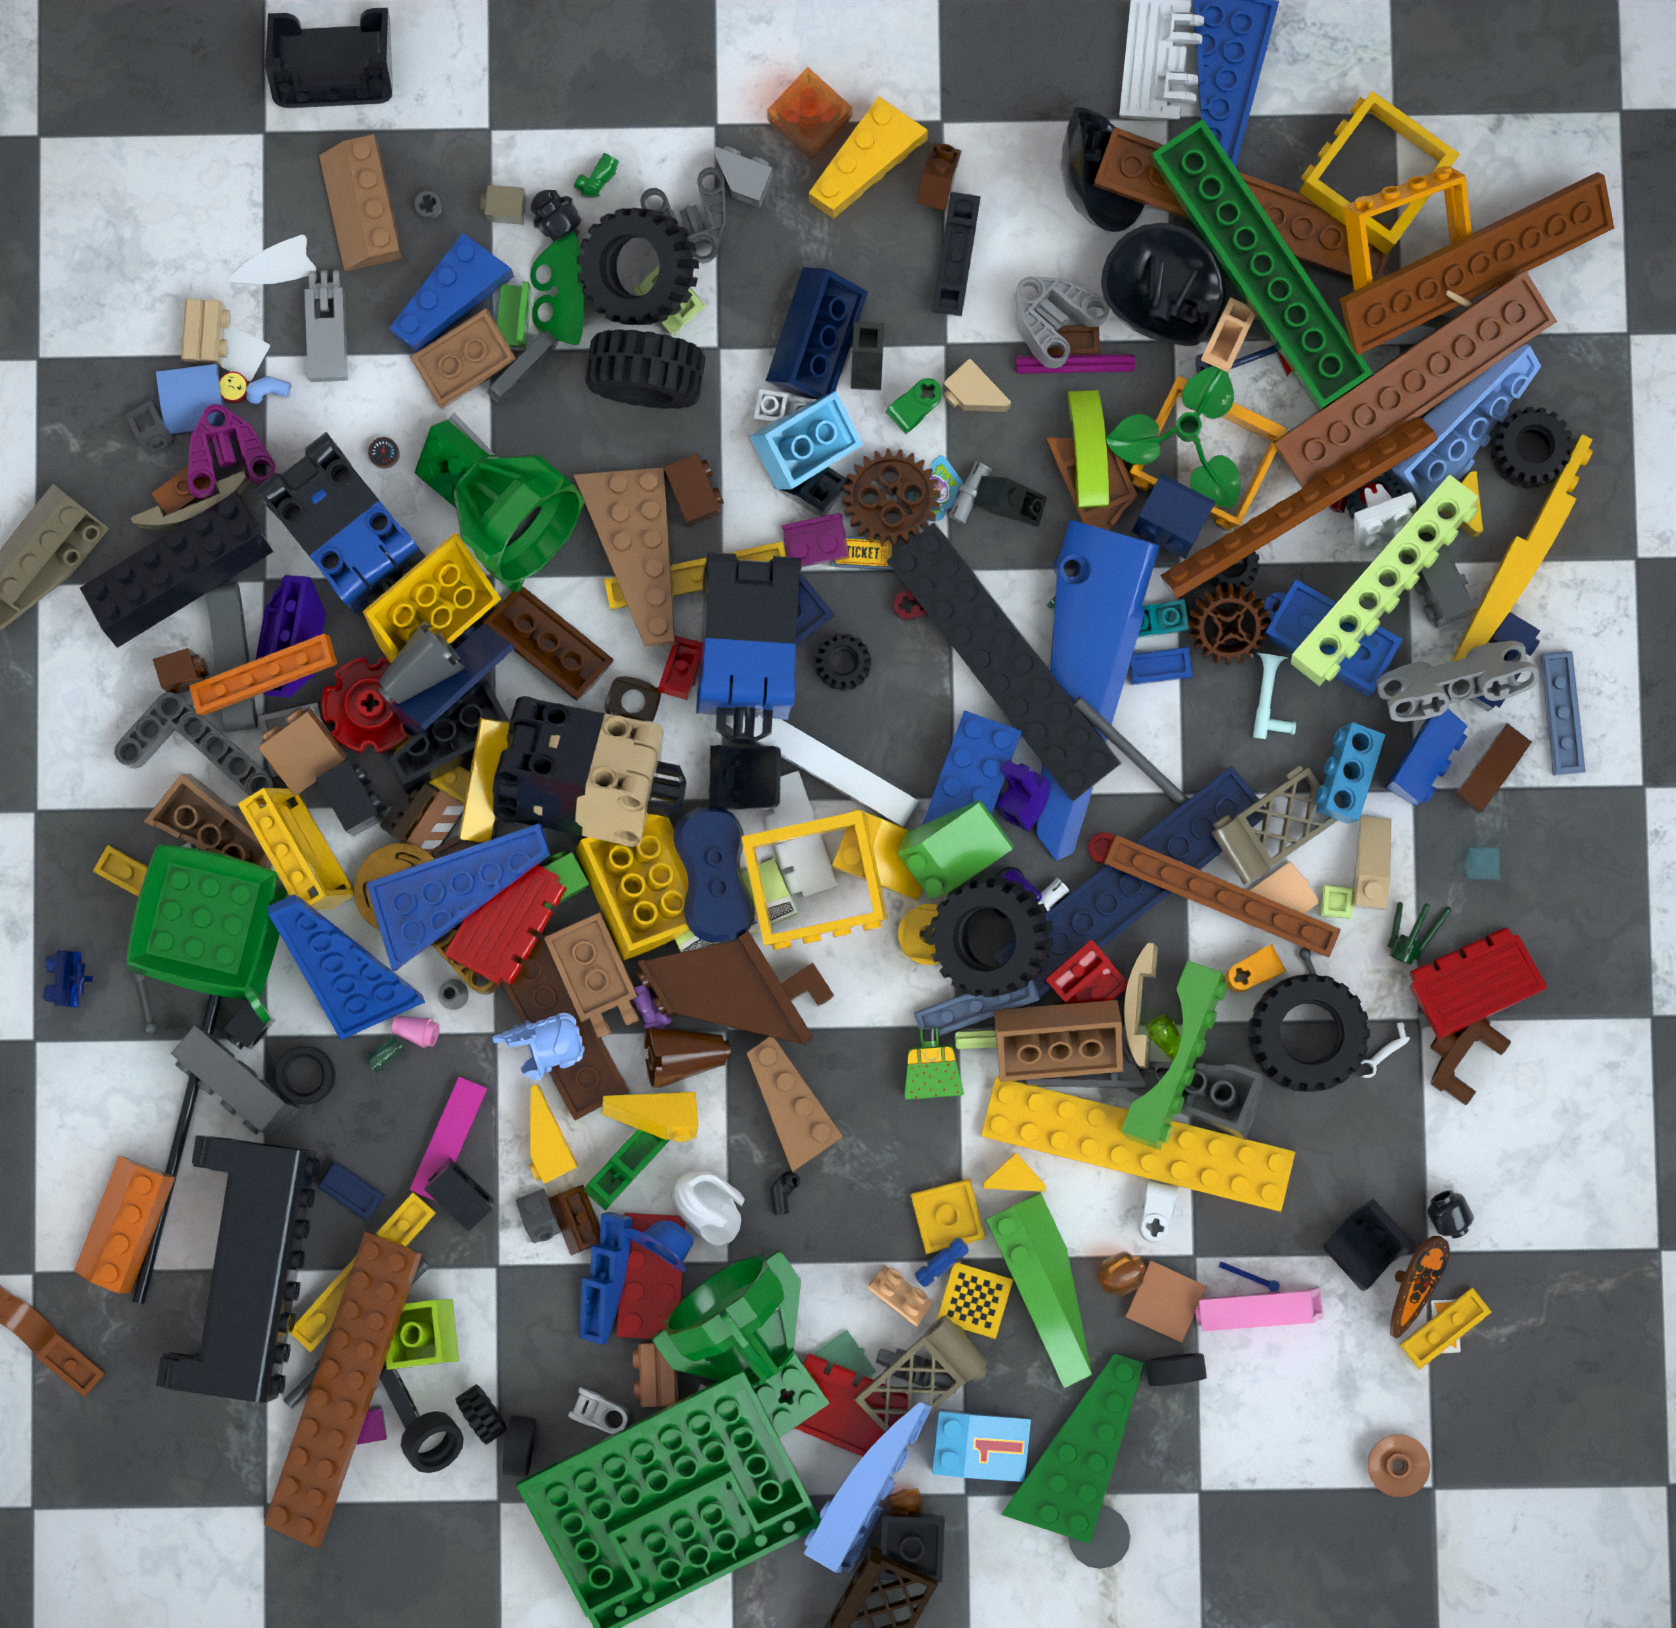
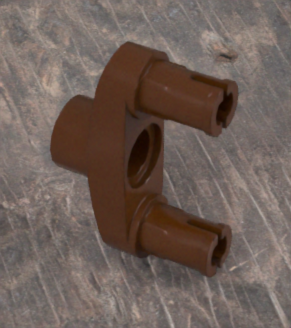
M1487 1019L1464 1028L1459 1034L1453 1033L1441 1040H1438L1436 1036L1430 1045V1049L1441 1056L1430 1084L1440 1092L1446 1091L1464 1105L1471 1101L1476 1091L1456 1077L1454 1070L1473 1043L1479 1040L1499 1055H1502L1511 1043V1040L1491 1027V1022Z

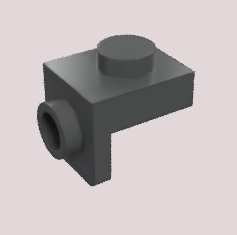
M544 1188L516 1199L524 1228L533 1243L548 1241L554 1235L561 1233L560 1226L555 1219Z

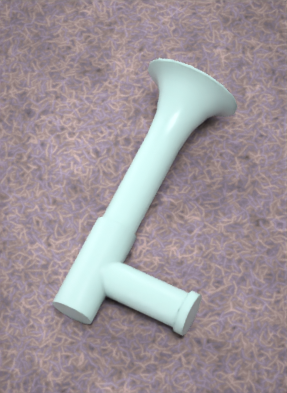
M1256 653L1263 661L1264 671L1253 737L1266 739L1268 730L1294 735L1296 721L1289 722L1269 719L1276 670L1279 664L1284 659H1288V657Z

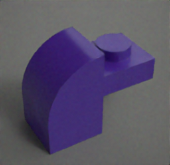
M1007 760L1000 770L1010 786L997 801L996 806L1006 821L1028 832L1045 809L1050 791L1049 781L1046 777L1034 772L1023 763L1017 765Z

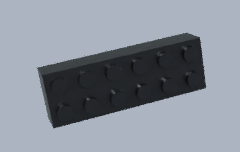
M234 492L81 586L80 590L102 631L118 648L274 551L248 507L238 493Z

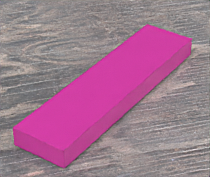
M460 1076L458 1077L411 1185V1191L436 1201L424 1190L425 1186L429 1183L428 1179L449 1157L456 1163L488 1088Z

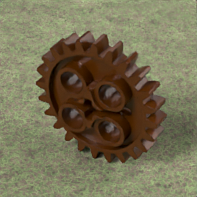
M887 448L885 457H881L878 451H874L873 461L866 456L863 457L864 467L854 464V471L857 475L847 474V481L852 485H843V492L849 495L842 498L843 505L849 506L844 510L845 516H854L850 520L851 527L860 525L858 529L859 536L864 535L866 532L869 533L868 540L870 543L876 537H879L881 546H884L887 539H891L893 547H896L897 540L900 538L907 544L909 543V535L912 534L916 537L920 534L918 529L925 530L929 526L926 520L936 521V515L932 511L940 510V503L934 500L941 498V491L932 489L938 486V479H930L933 475L932 468L923 471L925 460L922 459L916 464L914 463V453H911L905 459L903 458L902 449H899L896 456H892L890 449ZM887 472H894L898 478L894 482H886L882 479V476ZM872 480L876 481L882 489L872 485L870 482ZM910 491H916L921 497L919 500L912 502L907 500L905 495ZM867 494H874L878 500L874 504L869 505L864 503L862 498ZM886 494L891 497L896 494L897 502L893 499L886 501ZM901 506L912 511V515L906 514ZM890 513H896L901 519L895 524H890L886 522L885 517Z

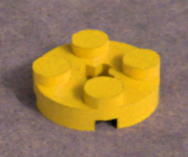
M921 904L911 909L902 918L898 929V941L903 953L913 962L929 966L940 963H934L931 955L936 953L935 945L925 943L924 937L920 936V931H925L927 926H930L932 918L938 916L939 912L936 910L938 905Z

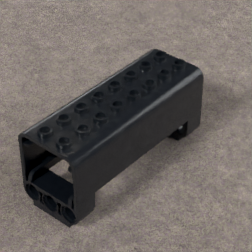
M196 1135L192 1157L193 1167L228 1172L200 1353H196V1355L176 1352L163 1354V1357L160 1358L156 1386L177 1391L268 1403L277 1399L279 1393L283 1394L286 1383V1375H282L284 1362L288 1363L291 1351V1344H287L288 1331H293L296 1313H292L293 1300L297 1301L299 1298L301 1286L300 1282H296L298 1269H303L305 1262V1251H301L303 1238H308L310 1230V1220H306L308 1207H313L315 1189H311L313 1177L318 1175L320 1159L316 1158L317 1151Z

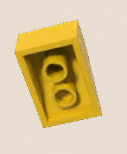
M866 813L881 887L918 901L923 888L897 854L905 832L910 830ZM855 826L846 828L832 868L867 881Z

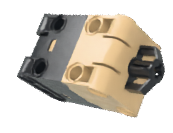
M522 696L515 701L507 735L508 749L501 752L494 776L492 791L494 795L493 813L497 818L506 822H518L532 826L541 824L543 828L634 847L640 845L648 813L669 817L682 806L687 781L680 765L661 762L664 731L657 723ZM658 774L677 777L679 781L660 778ZM652 798L671 801L673 803L671 805H667L663 803L653 802Z

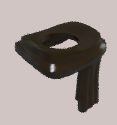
M620 676L614 679L605 702V710L610 715L653 722L658 710L661 693L658 692V688L646 681L629 676ZM629 690H638L645 697V706L637 713H629L622 707V697Z

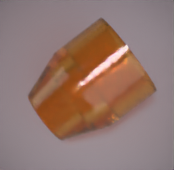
M919 1488L903 1489L890 1496L892 1511L901 1514L921 1513L922 1504Z

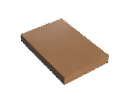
M486 308L410 356L439 407L442 409L507 369L517 359L489 310Z

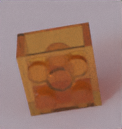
M809 67L767 109V120L811 160L852 118V106Z

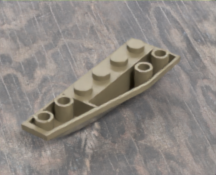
M55 484L51 485L0 550V631L69 578L110 529Z

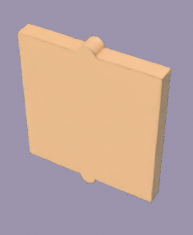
M1291 861L1249 890L1303 914L1320 903L1308 886V879H1303Z

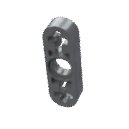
M548 330L543 332L491 385L487 394L498 404L504 402L554 351L559 344V340Z

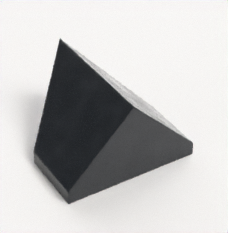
M827 467L793 489H781L778 491L818 517H823L828 514L843 491V485H847L848 481L847 478Z

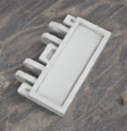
M1131 0L1120 118L1157 121L1180 120L1181 106H1169L1168 103H1196L1197 95L1194 93L1170 91V84L1191 86L1198 83V76L1184 73L1187 47L1174 46V44L1197 45L1202 43V35L1176 32V25L1201 26L1204 24L1203 16L1190 14V0Z

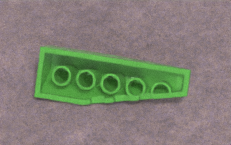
M1038 1193L985 1218L1058 1377L1063 1387L1066 1388L1091 1376L1092 1372L1068 1250L1042 1194Z

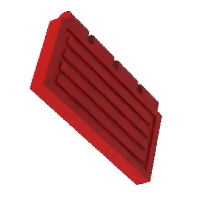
M536 865L464 919L444 955L497 985H500L502 980L512 985L522 968L521 964L514 961L515 957L517 956L526 961L538 940L529 932L532 929L540 934L542 933L553 914L551 910L544 907L545 904L549 903L557 907L567 888L558 883L560 880L558 875Z
M1504 927L1486 936L1490 947L1481 938L1460 948L1464 959L1455 950L1433 961L1437 971H1435L1431 963L1410 971L1413 983L1409 987L1438 1040L1539 994L1548 988L1518 934L1512 936L1509 929Z
M808 1352L803 1364L825 1393L830 1404L796 1426L795 1429L864 1457L868 1450L885 1434L854 1399L873 1379L862 1375L857 1386L853 1384L857 1372L834 1363L830 1374L826 1373L824 1370L828 1360ZM785 1391L783 1397H789L791 1391ZM872 1392L865 1398V1401L871 1407L885 1408L886 1397L881 1396L882 1392ZM890 1392L889 1408L907 1409L908 1394ZM878 1413L879 1416L883 1420H885V1414ZM889 1414L888 1425L892 1427L905 1414Z

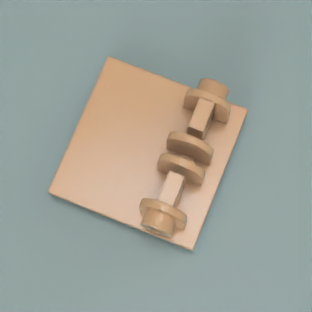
M886 1265L882 1266L868 1285V1289L873 1294L886 1302L887 1305H890L893 1310L897 1311L916 1327L933 1303L928 1299L927 1294L923 1290L911 1286L904 1280L901 1273L893 1268H888Z

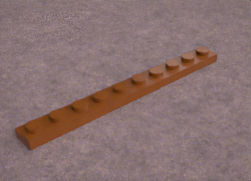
M1420 417L1409 422L1403 428L1381 439L1378 443L1355 455L1339 467L1330 470L1321 478L1304 486L1298 492L1276 503L1260 515L1253 517L1234 531L1225 534L1222 538L1199 550L1188 559L1174 565L1171 569L1160 575L1163 583L1176 598L1181 597L1438 440L1435 431Z

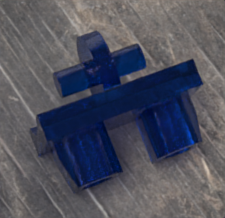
M57 950V954L45 957V969L47 972L56 973L55 985L46 984L44 987L43 999L54 1003V1006L79 1007V994L84 995V983H93L94 976H85V964H81V952Z

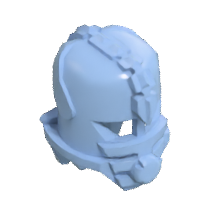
M559 1013L556 1016H551L535 1023L525 1020V1023L520 1026L515 1025L511 1030H506L502 1034L492 1036L494 1043L506 1042L509 1047L528 1044L532 1058L524 1063L521 1071L524 1077L529 1076L531 1080L541 1079L544 1073L552 1071V1066L559 1064L560 1068H567L574 1065L575 1062H579L582 1059L583 1052L585 1051V1047L582 1045V1037L579 1035V1027L576 1025V1019L569 1013Z

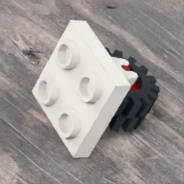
M1387 472L1347 495V511H1349L1350 518H1354V543L1358 551L1374 550L1383 543L1392 540L1416 513V500L1413 493L1409 492L1402 495L1401 485H1398V480L1395 477L1390 480V474Z

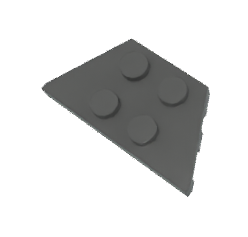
M1122 1035L1123 1072L1029 1079L1026 1081V1086L1145 1089L1146 1082L1142 1078L1133 1055Z

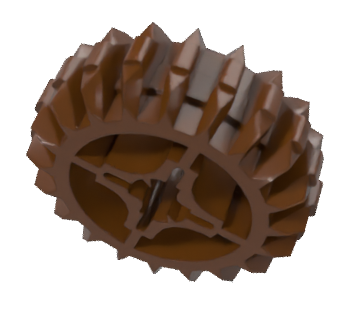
M1228 583L1227 591L1222 592L1220 584L1215 585L1216 594L1212 595L1208 589L1204 591L1206 601L1196 598L1195 603L1201 609H1190V615L1195 619L1187 621L1188 627L1194 629L1189 632L1190 639H1198L1194 643V648L1196 650L1204 648L1202 652L1204 658L1214 653L1213 662L1216 664L1220 661L1221 656L1225 657V664L1228 666L1231 664V657H1236L1238 664L1243 663V654L1246 653L1250 659L1254 657L1252 647L1260 651L1263 649V645L1258 639L1268 640L1269 637L1264 634L1265 631L1263 630L1269 627L1270 621L1263 619L1270 615L1269 610L1261 609L1265 604L1262 598L1254 601L1256 597L1254 590L1244 595L1246 589L1244 585L1241 584L1237 592H1235L1233 583ZM1227 602L1238 603V605L1235 604L1229 610H1222L1216 607ZM1247 609L1254 616V626L1251 633L1247 632L1241 624L1242 619L1245 617L1244 612ZM1207 615L1211 616L1217 624L1212 639L1204 631ZM1234 620L1235 627L1228 626L1226 629L1224 628L1223 621L1231 622ZM1230 638H1236L1241 641L1230 646L1220 645V643L1223 644Z

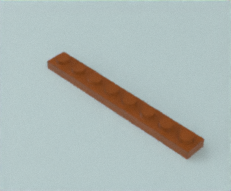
M1114 835L1103 861L1108 866L1328 958L1341 931L1337 927L1118 835Z

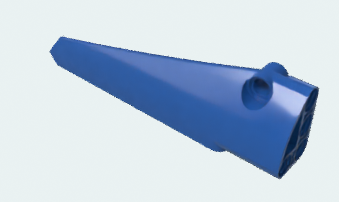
M1069 520L1060 555L1055 559L1053 565L1057 576L1050 671L1073 701L1081 696L1112 725L1143 621L1144 607L1142 605L1160 545ZM1073 559L1076 569L1073 574L1067 576L1063 570L1064 564L1068 560ZM1094 726L1105 742H1107L1108 738ZM1042 763L1041 775L1048 779L1050 791L1045 809L1037 820L1036 835L1055 860H1059L1074 853L1093 787L1078 799L1072 801Z

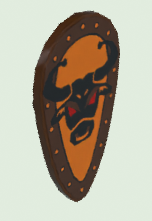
M1432 1236L1425 1240L1411 1258L1406 1272L1399 1270L1395 1274V1280L1400 1282L1401 1286L1390 1323V1335L1394 1338H1399L1416 1320L1446 1269L1450 1248L1448 1241L1441 1236Z

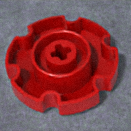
M366 657L347 662L334 673L338 679L337 684L331 687L326 686L323 692L322 714L324 721L327 724H336L331 734L342 746L359 754H364L365 749L368 747H374L377 754H384L398 748L409 738L405 732L406 726L389 708L395 701L389 703L378 690L381 687L379 683L380 678L391 665L386 658L380 657L374 665L368 664ZM374 700L378 706H374L372 712H369L365 705H370V701Z

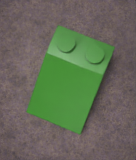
M978 800L905 832L897 854L930 899H933L956 889L1011 851L1014 845L981 800Z

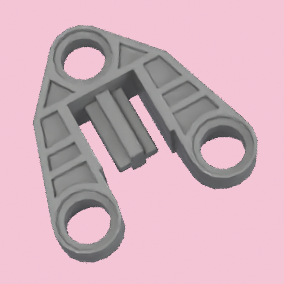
M1025 277L1018 283L1015 294L1018 331L1035 358L1048 368L1060 367L1068 359L1070 353L1069 343L1056 332L1064 326L1068 319H1073L1087 327H1097L1105 322L1110 309L1104 298L1062 278ZM1025 286H1032L1037 291L1038 296L1032 299L1026 298L1021 290ZM1087 308H1101L1103 315L1092 317L1087 312ZM1060 348L1063 350L1064 355L1060 358H1053L1048 354L1047 349Z

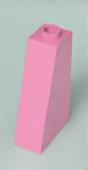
M1320 1287L1204 1298L1199 1300L1200 1306H1196V1320L1198 1325L1202 1324V1332L1314 1323L1323 1319Z

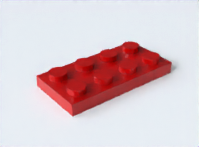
M624 1213V1216L633 1218L632 1229L642 1233L660 1221H672L686 1231V1223L678 1215ZM632 1240L630 1242L625 1281L618 1306L617 1337L652 1339L655 1334L665 1328L663 1321L681 1302L683 1272L675 1269L660 1256Z

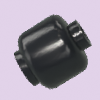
M1446 1190L1431 1199L1428 1215L1439 1235L1451 1236L1455 1239L1464 1236L1469 1231L1468 1227L1472 1224L1474 1216L1462 1194Z

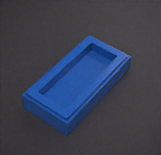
M1189 647L1134 653L1129 665L1131 685L1193 677Z

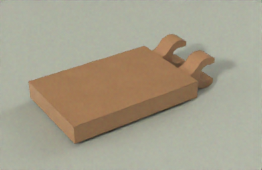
M601 912L544 937L580 1021L584 1022L590 1019L598 1038L612 1033L602 1013L617 1006L626 1025L640 1021L631 1003V1000L639 996Z

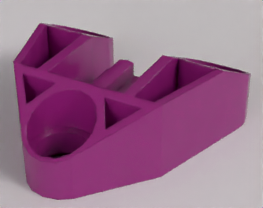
M212 404L204 410L190 437L188 491L197 498L211 496L216 486L213 461L208 443L212 442L218 466L229 467L231 464L236 463L230 438L234 437L241 463L244 465L249 480L255 484H260L275 472V463L251 425L219 404ZM213 412L221 413L225 418V422L221 426H212L207 420L208 416ZM257 464L267 465L270 467V473L264 477L257 476L253 472V466ZM207 478L211 484L208 489L199 490L194 487L193 480Z

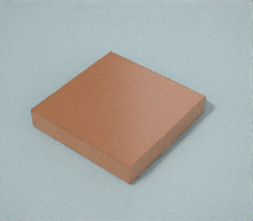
M1150 1260L1125 1317L1182 1343L1196 1313V1306H1199V1300H1202L1207 1286Z

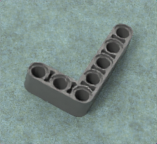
M166 692L160 695L118 741L114 750L115 757L120 763L129 768H140L176 730L249 796L256 793L255 787L261 780L268 781V788H278L277 782L204 716L197 715L195 708L185 699L173 692ZM174 700L178 701L179 708L177 712L168 715L166 713L168 703ZM199 720L201 722L200 731L197 734L190 735L188 731L190 723ZM156 723L158 725L157 734L154 737L147 738L146 728L150 724ZM217 740H222L224 744L222 752L212 755L211 745ZM131 746H136L138 750L137 756L133 760L127 761L125 758L126 750ZM239 760H244L246 762L245 771L242 774L235 775L233 772L234 764Z

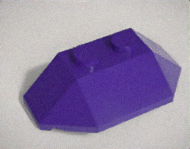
M284 575L281 585L274 591L265 605L255 660L323 634L326 613L312 578ZM315 673L262 694L290 698Z

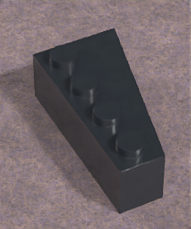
M485 676L421 733L419 732L389 758L391 767L406 794L413 791L417 786L421 787L424 783H428L473 759L480 717L510 722Z

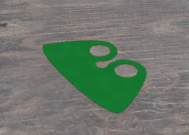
M574 231L563 239L553 242L538 256L531 267L530 278L534 288L538 291H548L553 286L558 288V294L555 297L543 295L535 302L532 309V318L535 326L542 332L548 330L561 342L579 345L583 333L584 294L582 291L584 286L583 283H579L577 276L578 273H582V265H577V256H581ZM541 265H547L551 269V278L545 284L539 283L536 279V271ZM543 303H549L553 307V315L546 322L541 321L538 317V309Z

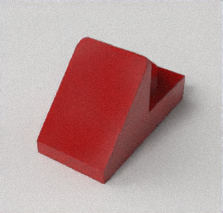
M675 636V645H672L658 686V692L688 700L700 667L701 642Z

